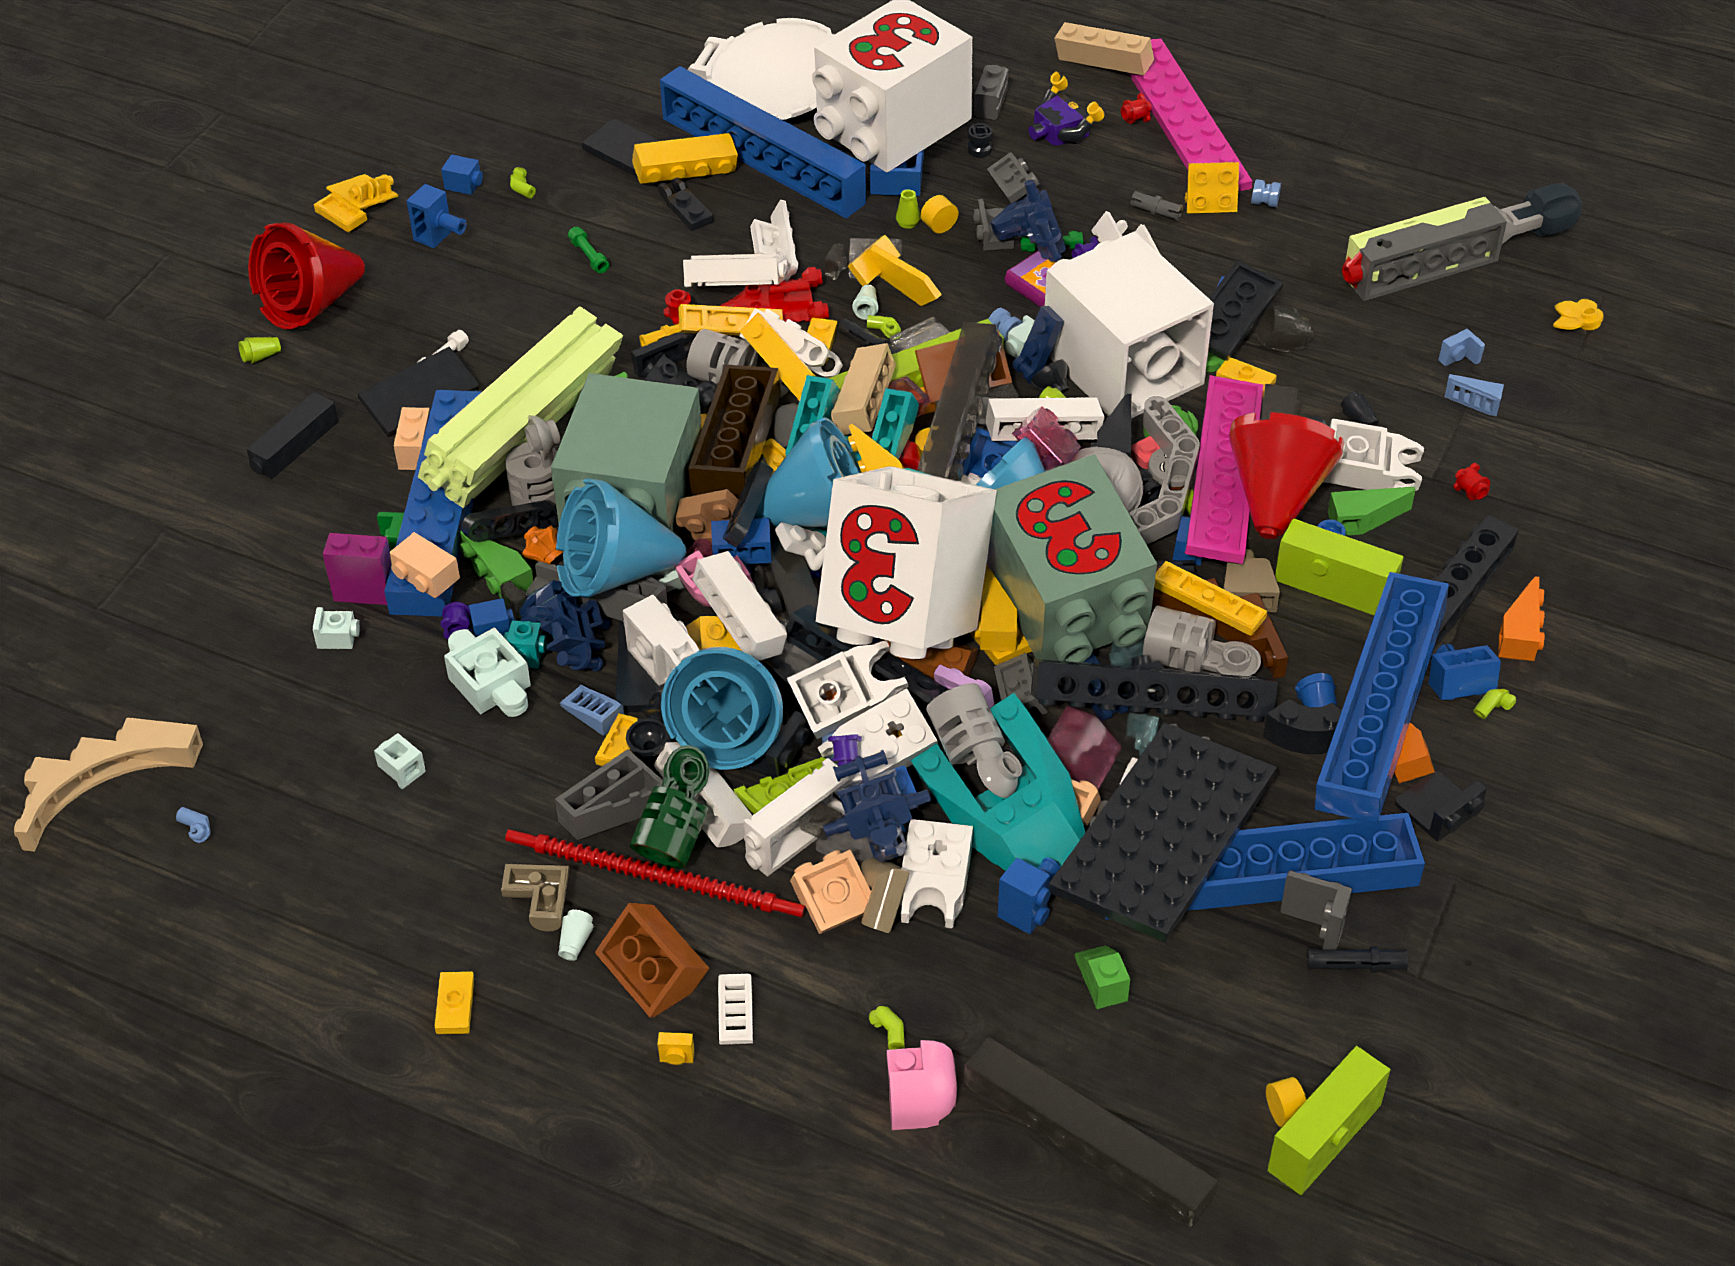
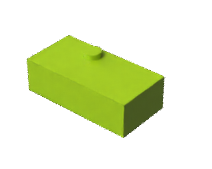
M1293 518L1280 542L1275 578L1277 582L1375 616L1389 572L1400 574L1404 556Z
M1356 1046L1277 1132L1274 1137L1267 1171L1302 1195L1381 1106L1391 1069Z

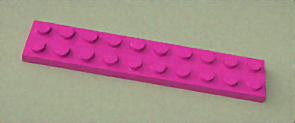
M1161 38L1151 39L1154 61L1145 75L1128 74L1139 92L1144 94L1147 101H1150L1153 115L1187 170L1188 163L1239 162L1238 192L1252 189V179Z
M1211 375L1209 377L1185 554L1221 560L1228 563L1243 564L1250 510L1229 441V431L1232 421L1239 416L1256 413L1255 420H1260L1263 384Z

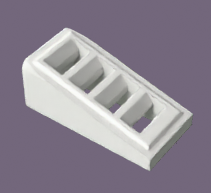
M719 975V1044L753 1043L751 975ZM726 1001H745V1003L726 1004ZM729 1014H745V1016L726 1017ZM726 1026H746V1029L726 1030Z

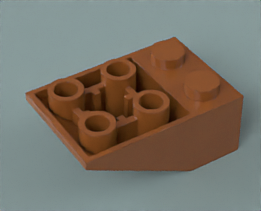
M999 330L915 350L928 403L992 391L1012 383Z

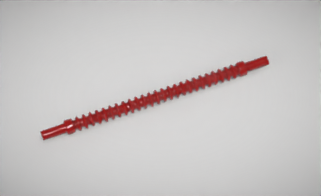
M508 829L505 840L507 842L534 848L536 853L546 854L548 852L550 856L557 854L559 859L565 856L567 861L573 858L575 863L582 860L583 865H587L590 862L592 867L598 864L600 869L607 867L609 872L616 869L617 874L624 871L626 876L632 873L633 877L637 878L640 875L642 880L649 878L652 883L658 880L660 885L666 882L668 887L675 884L676 889H680L683 886L685 891L692 889L694 894L701 891L702 896L709 893L711 898L717 895L718 899L722 900L725 897L727 902L735 900L737 905L741 902H744L745 907L752 904L753 909H757L759 906L761 911L771 913L774 910L803 918L806 912L805 905L776 898L774 893L765 892L761 894L760 890L753 892L751 887L744 890L743 885L736 888L734 883L728 886L726 881L719 884L718 879L710 881L708 876L702 879L700 874L693 877L692 872L685 875L684 871L680 870L677 873L675 868L667 870L665 865L659 868L657 863L651 866L649 861L642 864L641 859L634 862V859L629 857L626 860L624 855L617 857L615 852L609 855L607 850L600 853L598 848L592 851L590 846L584 849L582 844H578L576 847L574 842L567 844L564 839L558 842L556 837L551 840L550 836L545 834L534 836Z

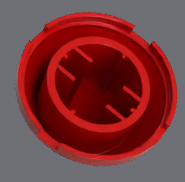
M286 222L265 226L264 233L256 235L249 254L248 271L253 295L259 294L265 306L259 309L272 324L282 329H294L308 325L361 279L365 271V264L359 255Z
M1271 412L1269 420H1255L1256 413H1249L1239 416L1232 421L1229 441L1255 530L1263 538L1276 539L1277 536L1284 534L1293 518L1297 517L1342 458L1345 442L1343 437H1339V441L1334 438V429L1309 418Z

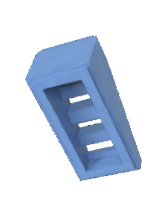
M1449 374L1444 397L1485 414L1497 416L1504 384ZM1455 385L1460 387V391L1454 390Z
M580 685L560 702L561 707L603 736L609 732L618 713L624 714L622 704L583 685ZM581 696L584 697V698L581 699L577 704L574 703V702L577 701ZM588 701L591 702L586 707H583Z

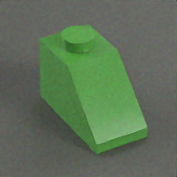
M1105 945L1075 953V959L1096 1009L1128 1001L1130 977L1119 952Z

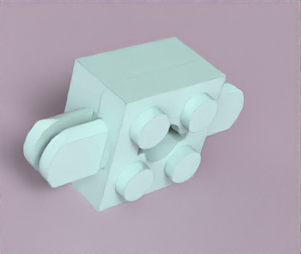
M495 627L478 637H475L467 629L452 633L448 639L450 652L444 655L448 679L480 714L496 705L509 717L524 713L528 708L527 693L524 689L530 687L531 684L527 662Z

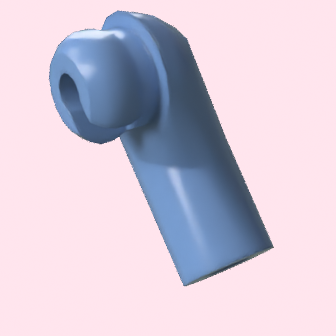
M181 807L178 810L176 820L190 826L189 837L198 843L207 840L211 833L208 817L185 807Z

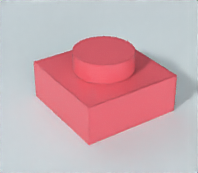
M1149 436L1131 445V458L1141 468L1148 469L1150 456L1160 447Z

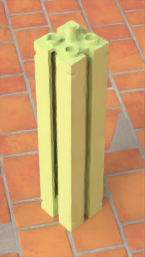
M579 306L573 312V315H569L446 423L439 430L438 434H434L428 439L424 453L427 458L421 463L418 478L424 481L432 491H437L440 487L444 488L445 496L462 508L466 507L472 498L479 495L506 470L505 460L507 454L514 447L527 442L525 427L529 426V415L537 416L544 421L554 420L556 423L576 405L589 373L608 375L611 372L616 358L613 354L618 351L623 335L607 324L603 327L595 324L597 317Z

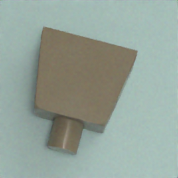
M1245 549L1243 564L1227 562L1224 590L1236 596L1258 593L1266 611L1277 612L1280 591L1270 561L1266 558H1255L1253 551Z

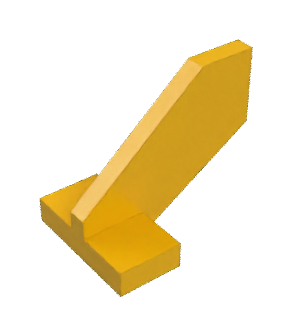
M886 235L881 236L847 266L862 287L870 283L876 276H880L920 306L936 300L942 295L928 275L898 259L900 254Z

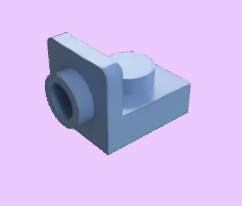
M1465 329L1443 340L1438 360L1444 366H1447L1455 361L1462 360L1466 356L1474 364H1478L1481 362L1485 344L1472 332Z

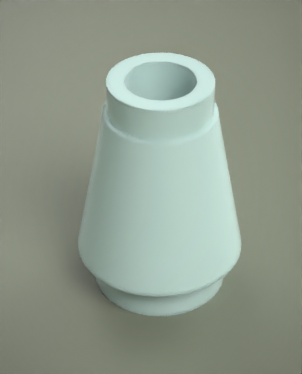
M864 285L853 302L852 308L857 317L867 319L868 315H876L878 312L876 289L872 285Z
M570 910L567 916L563 917L558 952L560 957L572 961L577 959L578 954L594 928L591 915L580 910Z

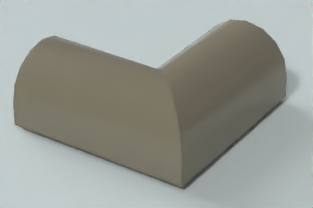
M874 857L866 859L860 867L869 888L872 889L861 923L873 929L889 933L910 873L888 860L879 862Z
M505 864L501 888L502 896L509 898H532L529 913L531 925L541 931L558 930L562 924L569 866Z

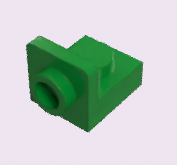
M379 512L377 521L380 533L387 537L388 545L393 550L397 544L404 513Z

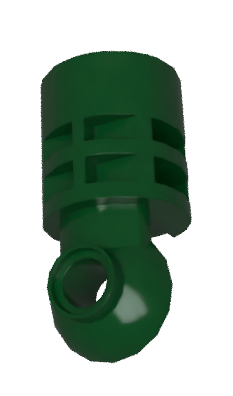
M691 745L680 746L670 754L663 769L665 777L661 786L653 787L629 845L634 852L642 857L676 869H684L708 813V807L705 804H699L693 799L697 793L703 790L708 781L709 764L705 754L699 748Z

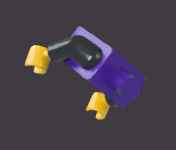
M1058 72L1052 74L1050 80L1053 87L1051 90H1047L1034 112V125L1028 129L1029 135L1033 140L1044 137L1055 146L1067 142H1078L1082 138L1089 136V130L1093 126V121L1098 122L1104 118V111L1097 102H1092L1088 105L1087 114L1065 94H1057L1058 91L1065 90L1068 86L1065 76L1060 80L1061 76Z

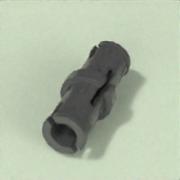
M1135 191L1132 195V198H1135V200H1131L1130 205L1150 211L1151 215L1156 216L1160 214L1177 221L1182 215L1178 213L1183 211V205L1163 200V197L1158 195L1153 197L1139 191Z

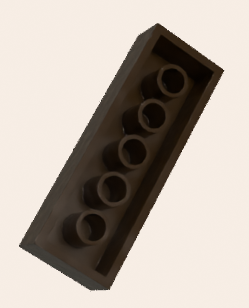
M740 365L724 366L688 467L692 495H701L727 489L736 498L740 497L751 470L760 460L781 396L778 368Z

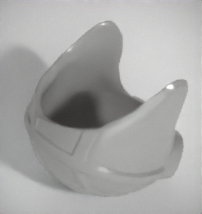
M1097 446L1078 450L1066 458L1064 465L1095 454L1128 513L1137 509L1140 505L1143 495L1142 477L1135 462L1126 453Z

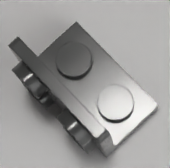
M1288 871L1280 912L1322 925L1319 938L1324 939L1323 949H1337L1345 925L1352 888L1336 882L1314 878L1305 873Z

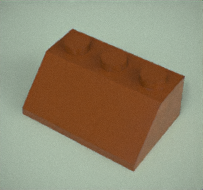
M886 640L890 647L891 641ZM953 643V647L946 649L929 647L927 648L926 657L921 659L895 657L935 681L934 672L939 665L949 669L955 668L965 676L970 677L979 654V649Z
M628 903L595 951V954L649 1017L659 1015L692 994L709 970L705 962L659 910L650 904Z

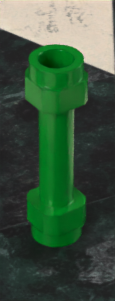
M577 226L571 228L568 232L570 242L575 247L582 249L589 258L590 266L597 273L606 272L609 268V262L604 254L596 252L587 241V234L583 229Z
M1069 231L1067 236H1063L1064 244L1069 246V249H1074L1077 243L1083 245L1082 232ZM1028 235L1020 237L1021 251L1035 252V248H1038L1036 243L1031 244Z

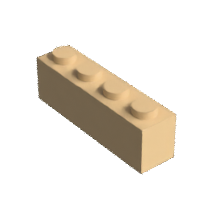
M1065 22L1054 38L1059 60L1145 75L1154 61L1151 39L1149 37Z
M887 343L857 348L854 358L851 360L849 371L844 378L842 389L831 412L833 423L837 425L843 435L851 434L848 426L850 424L855 425L862 432L872 431L885 388H888L896 367Z

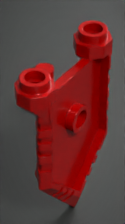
M816 267L807 268L801 274L802 278H798V280H783L779 284L746 285L739 295L720 305L725 307L782 309L783 321L785 322L787 319L798 323L801 321L810 322L811 318H829L827 303H822V301L813 302L810 288L822 284L821 269H816Z

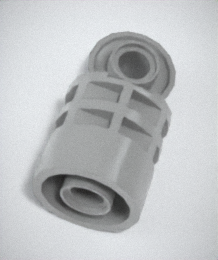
M702 329L695 336L687 358V373L693 378L704 382L713 381L718 386L725 365L756 367L758 352L747 341L712 330ZM780 379V389H781V396H780V397L784 396V395L789 391V389H788L786 386H784V385L781 384V383H782V380H781V379Z
M529 415V426L525 427L527 442L514 447L507 454L505 460L512 506L550 500L556 504L551 466L557 453L553 446L561 443L560 435L554 420L544 421L537 416ZM526 513L523 516L529 518V513Z
M1161 606L1155 607L1149 621L1143 646V655H1149V659L1160 660V664L1185 671L1204 672V670H1209L1220 674L1242 676L1254 675L1261 665V657L1253 646L1239 641L1223 643L1213 640L1216 627L1214 619Z
M975 683L964 684L947 690L934 698L927 705L926 710L950 764L953 766L954 764L967 763V765L977 763L979 776L992 793L1002 798H1008L1014 794L1018 784V777L1022 773V767L1019 760L1012 753L1003 752L1001 747L1004 745L1005 740L979 685Z

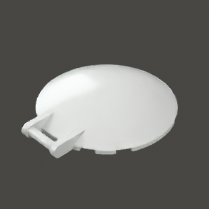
M782 18L777 19V23L763 25L760 22L744 28L745 32L736 38L731 36L726 40L709 37L705 42L704 50L696 62L688 68V71L784 120L802 115L817 107L816 89L812 82V74L815 71L814 47L834 34L831 33L830 28L805 19Z

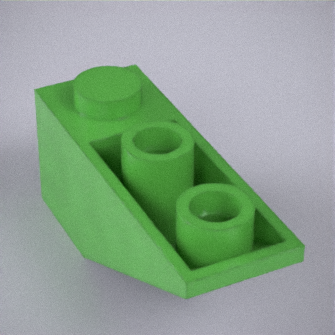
M1415 486L1331 492L1328 507L1329 519L1342 523L1345 527L1346 535L1364 534L1411 510L1416 490Z
M460 531L462 543L459 544V549L466 560L470 559L472 561L475 572L479 577L483 576L486 579L492 594L497 593L501 599H504L505 603L527 591L533 582L532 569L518 551L491 540L473 542Z

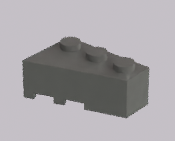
M646 576L588 598L577 597L579 606L589 600H594L598 603L601 615L624 621V609L651 595H654L661 604L665 603L668 606L666 586L651 576Z
M627 749L555 798L558 822L579 840L639 819L642 816L653 787L661 786L663 780Z

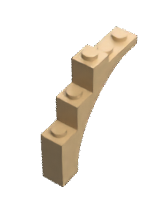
M126 718L122 729H119L117 732L116 741L81 737L77 748L71 753L70 761L35 757L31 768L26 771L24 777L25 786L28 787L30 794L26 798L25 810L21 819L19 818L16 821L14 827V834L18 838L22 850L35 852L45 827L55 815L79 795L102 782L125 773L147 768L168 766L194 768L203 746L197 725Z

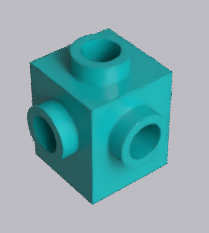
M512 621L509 632H505L503 637L527 662L529 668H539L542 654L547 649V636L543 635L541 624L530 621Z

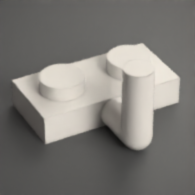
M783 522L776 527L775 532L785 551L804 556L810 569L813 571H817L823 566L826 537L822 533Z

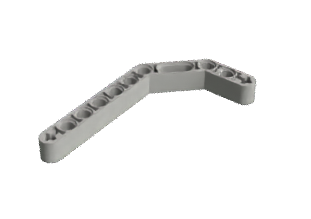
M1153 396L1145 401L1143 426L1169 458V463L1159 498L1129 512L1146 545L1179 529L1197 468L1200 442L1170 403L1160 396ZM1176 474H1182L1187 477L1184 488L1178 492L1170 490L1171 478Z

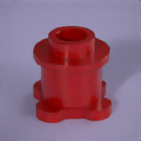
M1140 93L1137 95V100H1125L1120 109L1121 116L1129 124H1133L1136 120L1142 118L1144 122H1149L1152 106L1150 101L1146 100L1144 94Z
M676 289L666 295L665 303L668 307L664 309V316L672 319L673 324H679L678 307L681 304H690V294Z
M1473 463L1465 469H1460L1455 475L1456 483L1453 488L1456 491L1463 489L1469 500L1482 499L1490 490V480L1478 473L1480 466L1477 463Z

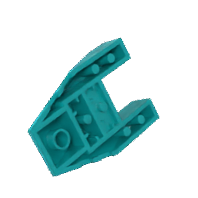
M806 376L785 452L786 456L811 423L823 417L832 421L831 412L840 393V389L833 379ZM885 388L872 439L899 460L913 430L919 403L912 392ZM853 451L850 455L858 468L857 461L861 460L859 451ZM801 527L810 531H818L825 537L827 535V527Z
M1012 693L990 708L1002 735L1024 764L1022 773L1018 777L1017 788L1014 794L1008 798L999 797L989 789L974 798L937 743L911 760L919 777L952 824L973 826L972 848L1005 871L1016 858L1038 868L1042 860L1048 857L1055 860L1061 867L1086 833L1068 771L1015 693Z

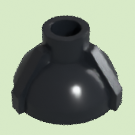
M1064 359L1052 362L1036 373L1030 381L1033 387L1043 391L1050 386L1053 389L1057 388L1061 393L1067 391V364Z
M652 718L637 719V722L632 724L626 733V742L630 751L636 757L647 761L656 760L664 750L666 742L672 741L665 724Z

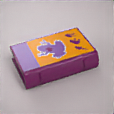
M1038 250L1009 269L1005 275V283L1039 307L1045 306L1047 270L1056 261L1050 262L1048 258H1042Z

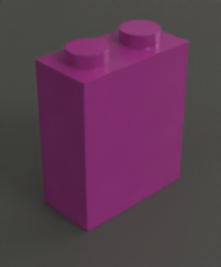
M329 533L323 551V558L334 601L387 605L384 590L392 563L387 537Z

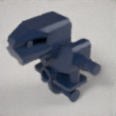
M1028 180L1024 183L1027 190L1026 198L1005 207L1002 212L990 221V224L998 240L1028 235L1031 244L1036 243L1041 257L1044 259L1048 258L1050 262H1055L1061 259V253L1066 250L1062 232L1047 190L1039 192L1034 180Z
M555 580L527 596L520 608L519 614L521 619L519 621L540 623L542 632L546 631L553 635L554 641L546 646L547 650L558 653V664L561 666L568 665L571 669L578 671L585 668L599 671L602 668L603 661L600 657H591V654L604 648L606 645L605 641L595 639L594 630H607L610 622L608 619L601 618L598 603L594 600H589L579 606L576 596L569 595L562 587V582Z
M882 749L879 753L864 758L857 756L854 757L855 761L838 767L833 766L837 781H841L840 779L859 772L862 780L836 789L837 796L840 797L845 811L844 816L837 818L834 822L823 825L826 837L850 831L851 837L855 840L867 837L873 857L879 862L905 854L907 845L900 825L911 820L910 810L931 801L927 789L915 794L904 795L896 776L898 775L895 769L868 778L866 770L888 764L884 749Z

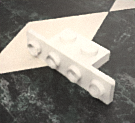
M780 199L771 215V224L754 219L750 228L755 254L784 253V260L788 259L789 274L785 275V281H788L791 275L796 273L798 261L795 256V244H793L789 211H787L786 201Z

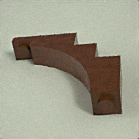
M1215 578L1206 580L1218 586ZM1154 588L1151 615L1156 606H1161L1214 619L1216 621V634L1228 642L1239 641L1253 646L1258 651L1260 657H1262L1264 667L1270 669L1274 679L1285 677L1288 656L1268 613L1263 623L1250 636ZM1258 593L1238 596L1266 610Z

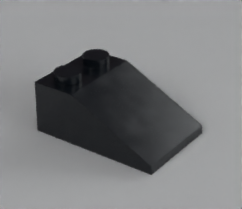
M1126 394L1097 431V442H1091V447L1098 446L1115 449L1131 457L1132 394Z

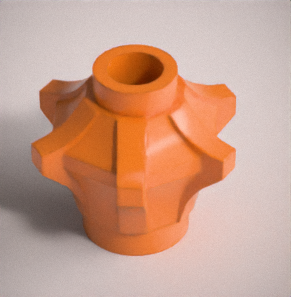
M537 526L529 529L524 535L526 547L522 555L529 560L535 559L547 564L556 565L563 558V551L556 550L558 530L552 526L546 529H539Z

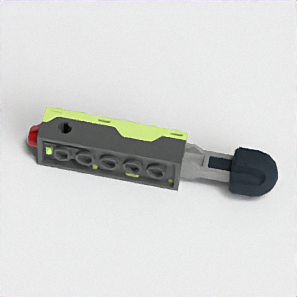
M1555 183L1528 191L1524 203L1504 209L1493 206L1486 197H1482L1355 234L1349 237L1342 275L1361 299L1366 301L1493 263L1499 259L1502 244L1513 235L1531 230L1539 237L1567 230L1574 226L1582 213V200L1574 188L1564 183Z

